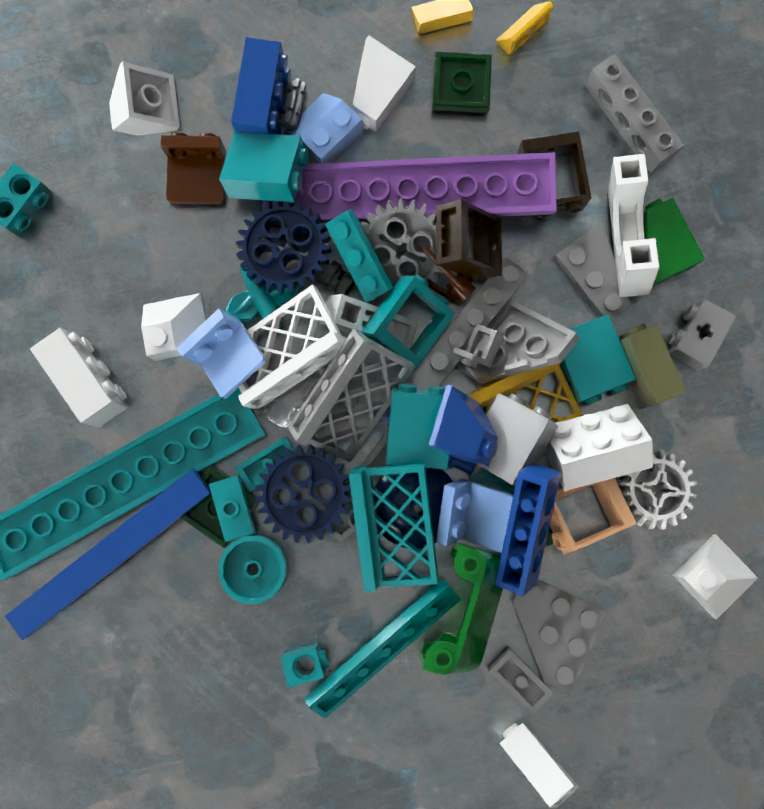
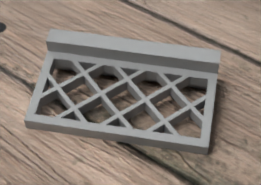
M353 328L288 426L292 436L297 443L304 446L311 444L317 448H323L326 452L350 462L390 405L391 389L399 388V384H404L416 366L407 359L368 339L363 333ZM370 350L378 352L380 362L365 366L364 359ZM396 364L403 366L398 376L388 378L387 367ZM381 369L383 380L368 385L367 374ZM361 376L363 387L348 391L347 384L352 378ZM384 388L385 395L379 401L371 402L370 392ZM365 394L366 405L352 409L350 398ZM345 400L347 411L331 415L333 405ZM368 412L369 418L365 424L355 427L353 417ZM348 418L350 428L335 433L333 423ZM329 425L330 435L319 439L313 436L318 428ZM352 436L353 441L346 451L338 448L337 440Z

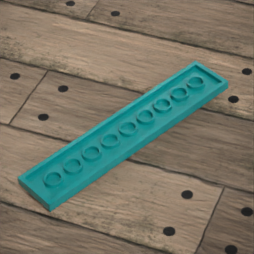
M239 387L227 398H222L219 394L209 398L0 514L1 581L10 579L157 497L190 470L195 469L197 473H200L209 466L218 463L266 436L252 408L242 406L238 397L242 394Z

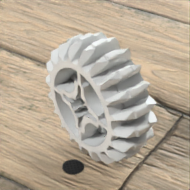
M662 449L657 450L655 454L653 452L652 472H649L648 478L644 482L636 481L641 471L623 475L624 480H616L618 486H622V494L633 517L636 516V525L642 526L646 523L647 529H654L657 524L659 529L664 530L667 527V523L671 526L678 525L677 517L680 519L687 518V514L683 509L692 510L694 508V505L688 502L689 498H697L698 495L695 492H690V487H695L698 483L688 480L693 471L682 470L686 464L684 460H679L675 463L676 454L669 453L666 456L665 451ZM664 469L671 474L676 487L668 483L667 472H664ZM656 485L661 490H666L667 492H651V489L644 488V486ZM635 491L640 492L644 496L647 511L637 501ZM667 497H675L668 509L658 513L659 507H662Z

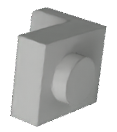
M476 323L466 350L454 347L453 353L463 356L460 362L476 369L479 363L491 368L505 334Z

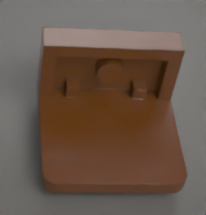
M180 132L161 135V148L168 157L166 199L171 204H222L224 202L225 190L219 178L226 159V149L220 136L212 133L188 136Z

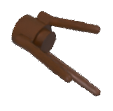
M424 246L422 248L423 252L450 280L446 286L450 291L427 279L428 287L445 296L451 303L454 300L459 304L463 303L476 289L472 284L474 280L462 274L455 276L449 269L438 266L436 255L427 246Z

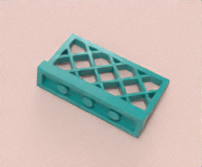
M425 464L367 468V465L355 466L349 473L364 592L376 591L378 587L437 585L439 579ZM405 473H419L420 485L414 492L399 481ZM392 474L400 475L397 478H395ZM383 475L392 482L384 494L373 486L372 476ZM394 486H397L409 496L400 508L386 497ZM420 490L421 498L416 495ZM375 496L379 498V500L376 502V504H375ZM412 499L423 508V515L418 521H415L403 511ZM381 502H384L396 512L388 523L377 516L376 508ZM398 516H401L413 526L404 537L390 526ZM423 520H424L425 528L420 525ZM378 525L383 528L380 532ZM415 529L426 537L427 543L421 550L417 549L407 540ZM385 531L399 541L391 552L380 543V537ZM402 545L416 555L408 565H405L394 556ZM426 550H428V557L424 554ZM420 558L430 567L431 576H419L411 570V567ZM389 560L402 570L398 577L385 578L384 566Z

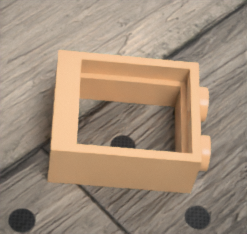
M615 478L564 491L563 488L557 490L555 501L592 486L611 524V527L574 542L555 502L550 527L553 532V542L557 549L562 551L563 555H567L637 524Z

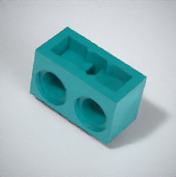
M14 162L0 179V224L18 236L21 231L29 227L31 218L39 208H42L47 203L52 191ZM30 186V190L23 194V190ZM13 208L11 215L5 218L7 211Z

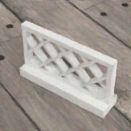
M313 284L247 330L255 343L258 334L263 330L270 332L266 347L258 346L260 350L264 351L263 355L266 358V362L256 370L259 371L256 383L248 387L245 381L239 386L242 394L238 397L242 406L259 410L332 361L347 339L341 335L318 288ZM313 297L315 306L312 315L301 313L304 302ZM286 314L293 315L289 331L278 329L281 318ZM300 317L311 319L307 335L296 333ZM318 321L325 322L330 330L328 334L320 339L314 338ZM277 333L287 335L283 352L273 350ZM294 337L305 339L303 349L297 355L290 354ZM271 353L282 355L279 367L274 371L267 370Z

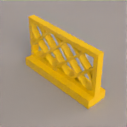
M560 363L496 379L466 394L479 402L482 408L485 407L484 412L487 414L498 393L504 396L511 393L517 395L519 389L527 387L534 390L529 406L525 405V407L533 411L539 392L553 396L548 412L552 414L551 419H557L554 423L583 416L559 366ZM554 372L558 380L555 393L540 389L544 377ZM537 381L536 386L529 385ZM561 390L563 391L565 397L560 395ZM558 398L568 401L573 413L563 418L553 415Z

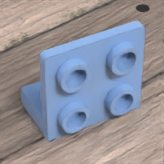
M217 309L177 348L182 357L199 363L222 398H227L266 362V358L240 319L221 309Z
M463 478L444 485L436 543L448 546L463 539L502 553L514 494Z

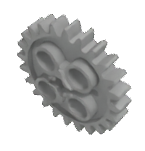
M400 198L398 207H395L392 201L388 200L387 210L377 205L375 208L377 216L370 212L366 216L370 224L361 223L375 253L379 247L389 250V258L382 259L379 256L377 257L393 287L401 276L418 275L427 282L428 278L436 282L438 276L435 271L443 273L423 252L422 247L415 243L416 237L426 236L430 240V245L427 247L436 255V222L433 221L436 211L427 215L425 213L427 204L422 205L420 209H416L414 199L409 207L405 206L403 198ZM393 221L400 222L404 227V231L400 234L393 233L389 228V223ZM384 234L389 240L382 239L379 235ZM402 242L406 243L407 249L403 252L398 251ZM417 255L424 256L426 260H420ZM405 261L415 264L416 270L406 272L402 269L401 264Z

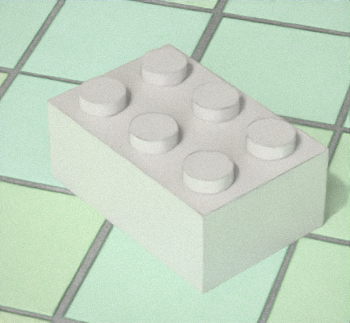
M59 328L30 348L80 423L101 428L129 408L124 401L127 398L125 392L118 384H112L108 378L111 374L109 369L101 360L97 362L92 355V352L95 350L85 337L80 338L74 331L70 333Z
M628 404L556 422L555 424L558 425V428L545 449V454L552 468L561 472L559 482L564 491L653 468L652 439Z

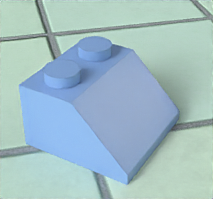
M323 93L299 116L297 127L293 128L292 131L285 129L284 134L301 136L304 147L308 149L309 158L315 164L333 163L363 134V121L342 99Z

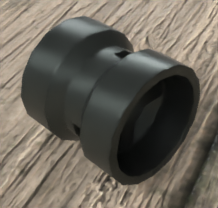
M333 260L326 267L318 281L325 289H332L335 295L344 294L348 296L356 285L350 272H346L342 264L336 260Z

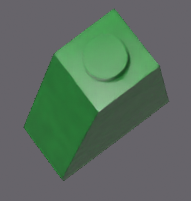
M673 197L664 202L660 198L645 206L646 211L643 213L645 239L656 238L659 269L652 286L654 287L697 266L705 260V257Z

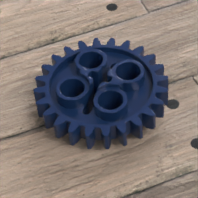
M273 201L272 209H268L265 204H262L263 213L261 214L253 210L252 214L255 218L253 222L245 219L244 223L248 229L238 231L244 240L236 241L238 248L242 249V251L236 253V256L239 260H243L240 267L243 271H248L246 274L248 279L251 281L256 278L255 284L258 288H261L266 283L268 293H271L276 286L280 295H283L285 287H288L292 294H295L296 285H300L305 290V281L307 280L315 284V272L322 275L324 271L320 265L330 263L328 257L324 254L332 253L331 246L326 244L331 241L330 234L325 233L328 230L325 226L326 223H320V214L317 213L312 216L313 211L310 206H307L302 211L300 201H297L294 207H291L289 202H284L283 207H279L277 201ZM274 225L282 226L278 233H269V230ZM300 234H309V238L305 242H296V238ZM260 239H268L270 243L264 241L260 242ZM266 251L272 252L270 259L259 261L262 253ZM299 252H308V255L303 256ZM290 261H300L299 266L296 269H286V266Z
M297 445L296 454H293L289 448H285V458L275 454L274 458L277 464L266 463L265 465L270 472L268 474L259 473V476L265 480L264 485L255 486L256 489L263 491L262 496L255 498V501L264 502V506L258 510V513H268L269 516L263 523L270 524L274 522L273 533L283 529L284 540L288 539L291 534H294L295 543L301 541L302 535H305L307 543L312 542L313 534H316L319 540H323V530L326 529L329 533L334 534L335 530L332 524H344L339 515L341 513L350 514V511L344 507V503L352 502L351 498L346 497V492L351 491V487L344 484L349 479V474L341 475L340 472L345 465L340 463L334 466L333 463L336 456L332 454L325 459L326 451L323 448L319 450L317 455L312 445H309L306 453H304L301 445ZM305 464L309 468V476L307 479L299 481L296 478L295 471L298 466ZM285 476L289 477L300 488L307 489L309 487L308 494L324 505L326 510L322 512L308 499L300 500L301 493L288 485L283 478ZM323 483H329L333 488V494L327 500L321 499L318 494V489ZM282 488H286L290 492V500L285 505L280 504L277 500V493ZM306 506L310 507L314 512V518L308 524H305L300 519V512Z

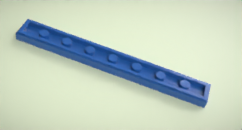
M195 469L190 470L5 615L21 640L28 638L211 494L209 487Z

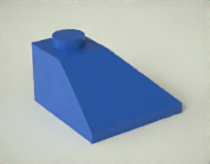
M446 385L429 445L456 459L489 467L491 459L495 456L497 450V435L479 402L454 386Z

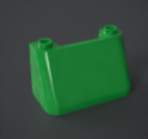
M457 541L452 544L449 555L455 558L454 568L459 577L472 582L457 635L442 631L441 636L436 641H424L420 652L422 669L440 675L470 672L480 666L503 588L495 585L501 556Z

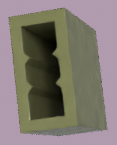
M644 323L620 335L621 345L636 377V380L629 382L640 409L686 393L657 324L646 328Z

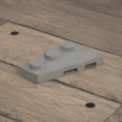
M602 221L555 255L554 259L599 317L608 314L611 321H613L632 306L629 297H619L615 257Z

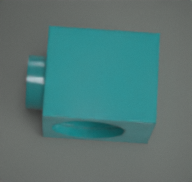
M318 643L284 652L281 656L288 688L322 679L326 674L325 668H329L327 653L325 649L320 650ZM303 657L312 659L315 668L310 671L301 669L299 659Z

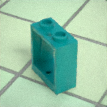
M418 275L401 276L394 285V289L389 292L361 331L370 340L412 362L416 366L414 370L417 369L455 315V312L448 307L449 302L443 296L437 293L434 294L428 288V282ZM413 291L436 313L411 349H409L386 328Z

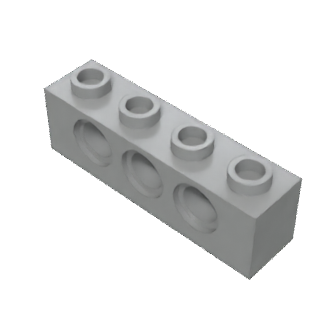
M616 54L591 70L584 84L585 88L636 155L645 154L646 167L649 173H653L672 160L683 148L684 144Z

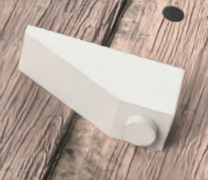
M344 294L327 296L325 303L339 331L349 334L353 328L361 332L379 308ZM396 314L386 329L410 349L417 321ZM320 321V324L327 326L325 322Z

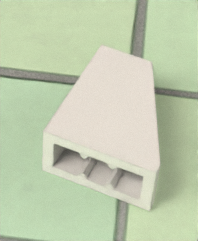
M370 35L365 40L352 107L353 111L362 118L363 128H370L377 132L414 82L416 66Z
M514 723L502 734L505 739L500 742V745L550 808H557L579 788L527 725L522 723L518 726Z

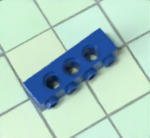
M531 463L518 471L495 583L496 586L524 596L537 584L560 481V471L535 463Z

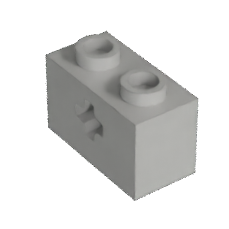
M707 299L696 305L692 304L683 317L686 323L682 330L678 329L670 340L669 344L673 345L669 351L670 355L697 371L708 368L737 316Z

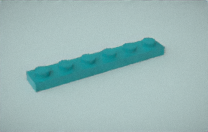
M442 578L437 585H433L422 597L410 605L399 617L387 625L377 636L364 645L354 656L304 699L308 707L322 718L328 717L461 600L460 597Z

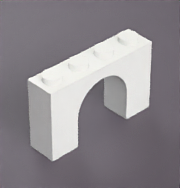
M645 154L613 157L607 192L619 297L650 295L659 269L656 238L645 239L643 202L648 184Z

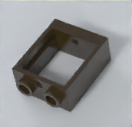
M579 131L522 140L518 154L555 152V156L568 154L576 196L556 199V212L566 210V213L571 214L582 211L592 197ZM554 214L538 215V217L546 218L553 216Z
M462 199L436 206L437 265L475 280L502 276L501 218ZM469 228L473 230V259L469 258Z

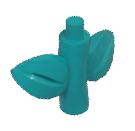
M241 269L240 272L247 291L235 294L229 300L225 312L239 318L242 323L255 320L259 314L264 319L277 310L279 306H283L297 296L301 287L300 285L295 286V294H292L290 289L285 287L283 295H280L276 286L271 293H268L266 283L261 288H258L255 284L256 278L250 281L246 276L248 271ZM281 321L278 329H282L284 327Z

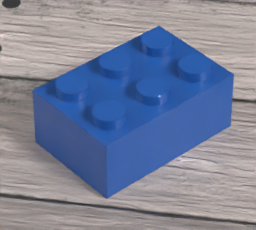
M246 37L231 118L235 132L281 135L282 127L279 123L280 113H283L286 96L283 95L284 87H289L291 79V69L287 68L288 56L283 53L281 42Z

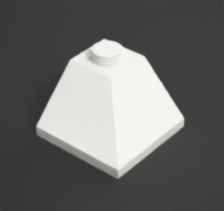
M122 61L119 65L109 102L112 130L140 136L180 129L174 75Z
M201 293L145 304L143 306L141 330L147 357L154 361L181 356L177 348L206 321Z
M716 534L711 536L673 574L683 587L716 620L758 579Z

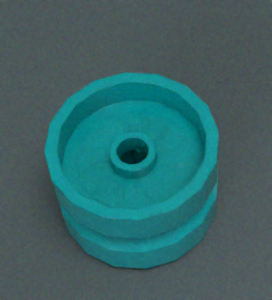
M264 534L248 535L232 542L222 553L218 564L219 580L224 591L234 600L244 604H260L272 598L285 585L290 573V559L284 546L275 538ZM251 563H255L259 567L258 573L253 574L251 572L253 569L250 566Z

